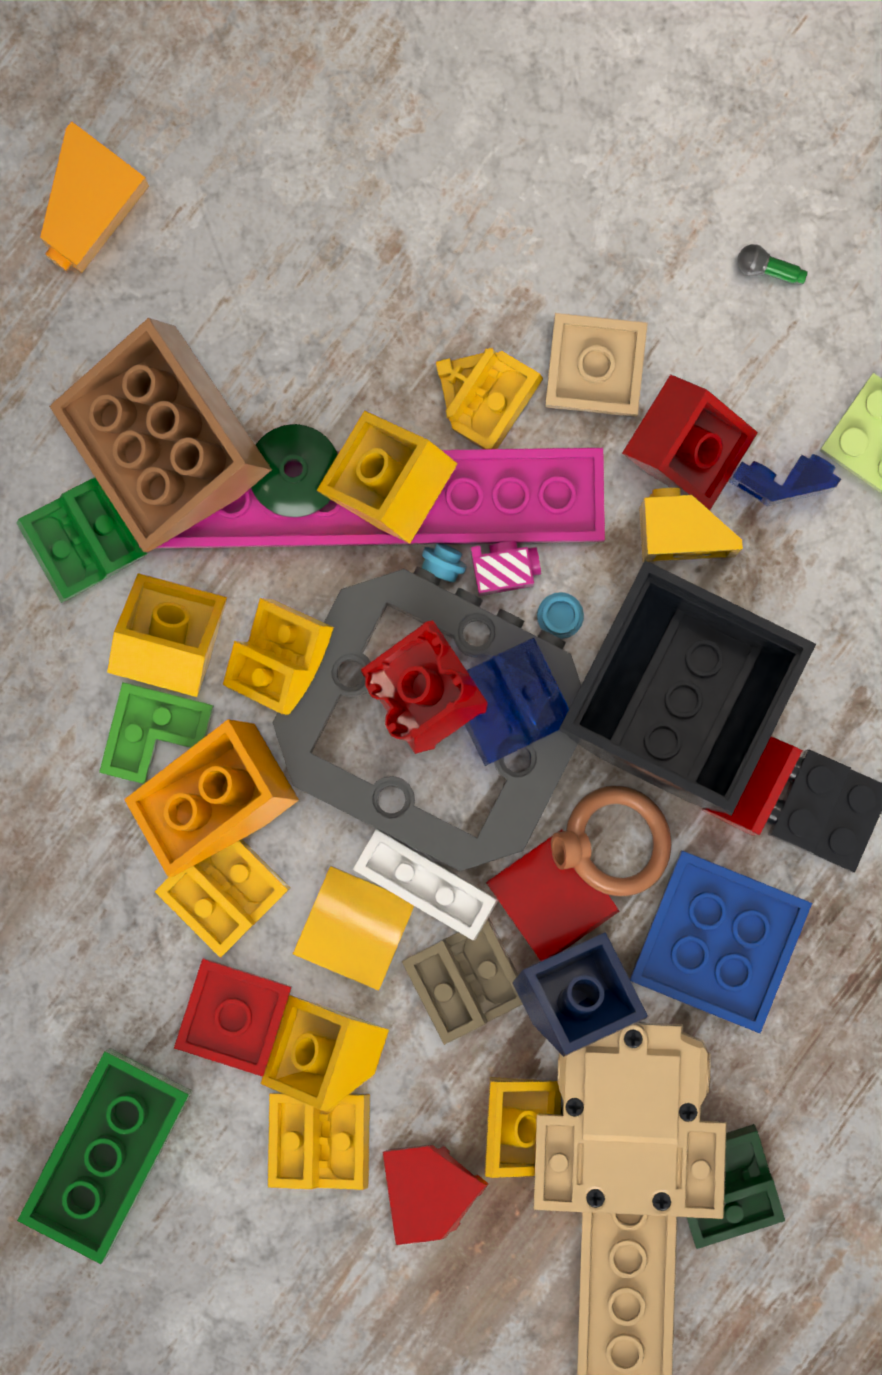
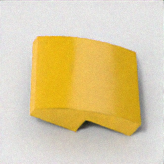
M260 598L248 642L234 641L223 685L280 714L289 715L312 682L322 662L334 627L274 599Z
M241 839L176 876L168 877L155 893L221 958L291 887Z
M330 866L293 955L379 991L414 905L381 886Z
M269 1093L268 1188L311 1190L316 1188L367 1189L369 1184L370 1094H349L328 1111H323L283 1093Z

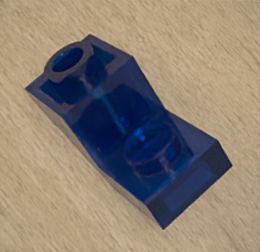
M801 454L781 485L774 481L777 475L772 470L756 461H753L750 466L742 461L729 480V483L766 506H772L832 492L841 481V478L833 474L836 467L827 460L815 454H812L810 458Z

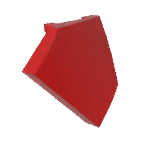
M423 1145L383 1151L396 1245L436 1241L446 1238L450 1232L457 1230L463 1216L476 1198L489 1185L478 1174L474 1176L450 1156V1151L445 1146L437 1149L434 1145Z

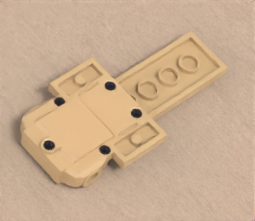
M638 1022L565 1057L559 1053L558 1086L564 1101L563 1115L537 1114L534 1210L582 1212L577 1375H673L677 1217L724 1218L727 1122L700 1121L702 1103L710 1090L711 1054L704 1040L683 1032V1024Z

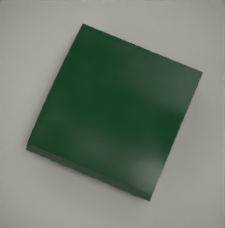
M755 1124L726 1133L724 1218L686 1217L696 1249L786 1221Z

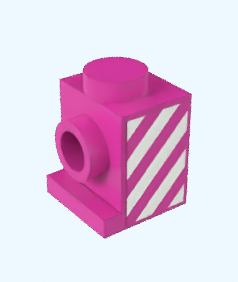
M516 541L501 542L490 545V553L483 555L481 554L480 546L471 547L478 596L530 588L534 586L533 576L541 575L537 547L518 548Z

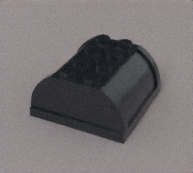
M645 560L560 727V731L567 734L577 744L600 759L694 805L732 816L816 643Z

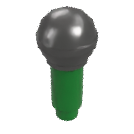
M747 245L741 249L738 255L739 269L747 276L766 274L793 284L796 282L804 284L808 271L801 269L798 265L771 257L770 253H767L761 245Z

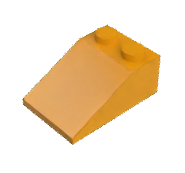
M227 719L124 799L168 877L176 876L265 827L299 801L256 725Z

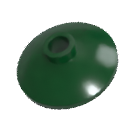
M289 424L269 431L256 443V447L272 469L251 487L255 497L265 508L281 516L296 518L311 515L329 503L331 499L322 495L317 489L338 454L331 441L325 435L309 426ZM298 461L302 464L303 469L299 476L289 477L286 475L285 466L288 462Z

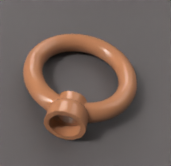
M606 786L587 794L573 809L566 831L554 833L551 840L553 859L560 870L574 868L589 886L613 896L635 895L654 885L668 865L672 847L670 829L660 808L642 792L624 786ZM620 804L634 809L645 819L651 830L653 850L650 860L643 870L633 876L625 878L610 876L598 869L590 859L591 843L585 833V828L590 817L604 806Z

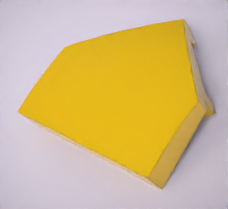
M493 347L485 349L484 353L456 360L449 358L436 362L446 404V415L451 422L452 429L482 449L499 448L543 380V377L537 371L503 351L495 352Z

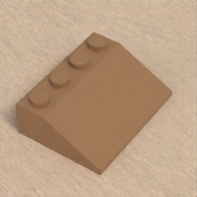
M147 318L49 406L144 552L152 551L234 502L272 470L177 327L155 319Z

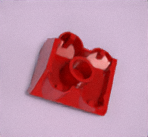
M433 620L425 622L361 669V673L366 679L365 686L370 696L380 700L387 711L385 725L390 735L396 739L407 741L415 754L435 749L436 744L479 714L486 713L488 702Z

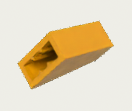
M72 121L65 130L40 238L45 246L49 248L45 255L52 262L65 271L72 265L83 273L148 189L149 184L145 176Z

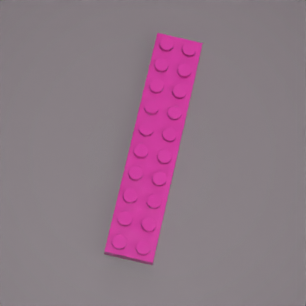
M603 448L442 450L458 464L410 544L378 529L332 500L319 511L304 517L293 518L275 514L257 500L250 488L234 502L155 549L435 545L437 543L497 544L508 541H516L517 543L604 542ZM298 461L288 462L285 466L286 475L289 477L299 476L303 469L302 464Z

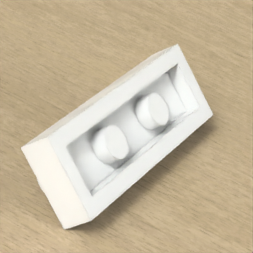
M378 829L373 833L353 868L356 872L471 940H476L498 902L497 898Z

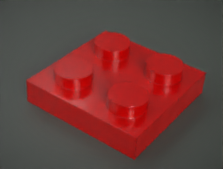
M203 958L174 1049L263 1077L292 986Z

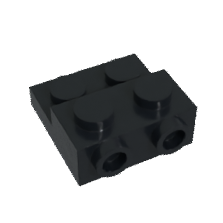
M807 749L802 757H799L788 779L790 785L784 799L778 798L766 822L772 825L768 835L855 873L882 812V783L852 770L851 767Z

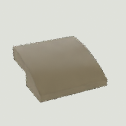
M489 917L476 940H471L457 932L402 961L444 1045L523 1005L512 984L518 973Z

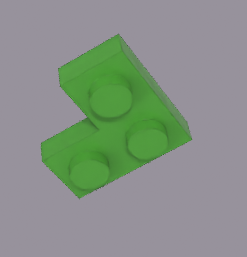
M122 682L99 773L145 784L157 739L191 748L207 735L214 706Z

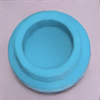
M437 543L435 548L425 547L422 552V556L425 558L421 566L422 569L433 573L434 576L440 579L455 582L458 574H464L467 565L460 560L462 553L448 545Z
M563 592L547 596L541 602L537 612L540 628L560 639L569 638L577 633L584 619V612L580 602L574 596Z

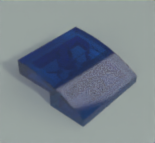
M535 638L529 639L467 670L488 702L486 713L477 715L465 724L484 766L560 730L569 707Z

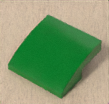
M95 477L62 493L58 499L19 518L16 522L61 603L104 581L147 555V552L139 548L138 542Z

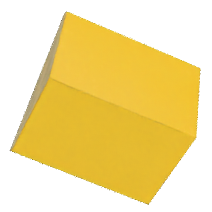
M489 1077L485 1177L535 1176L537 1114H560L561 1093L558 1081Z

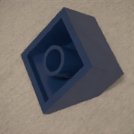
M606 932L523 969L512 982L532 1024L563 1057L648 1017Z

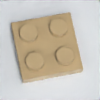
M555 313L545 407L637 417L648 323Z

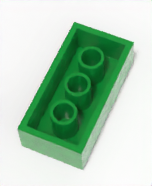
M112 1048L104 1051L17 1221L102 1264L108 1257L193 1090Z

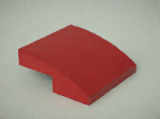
M552 836L486 882L540 961L563 952L620 912L608 894L589 886L574 868L560 870L557 867L551 849Z

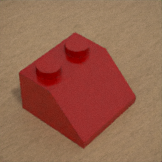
M670 374L622 454L647 474L668 487L680 488L681 495H693L710 511L758 432L707 389Z
M771 736L732 816L702 808V811L751 836L760 835L803 750Z

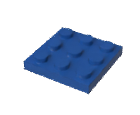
M681 850L629 979L631 982L761 1034L812 903Z

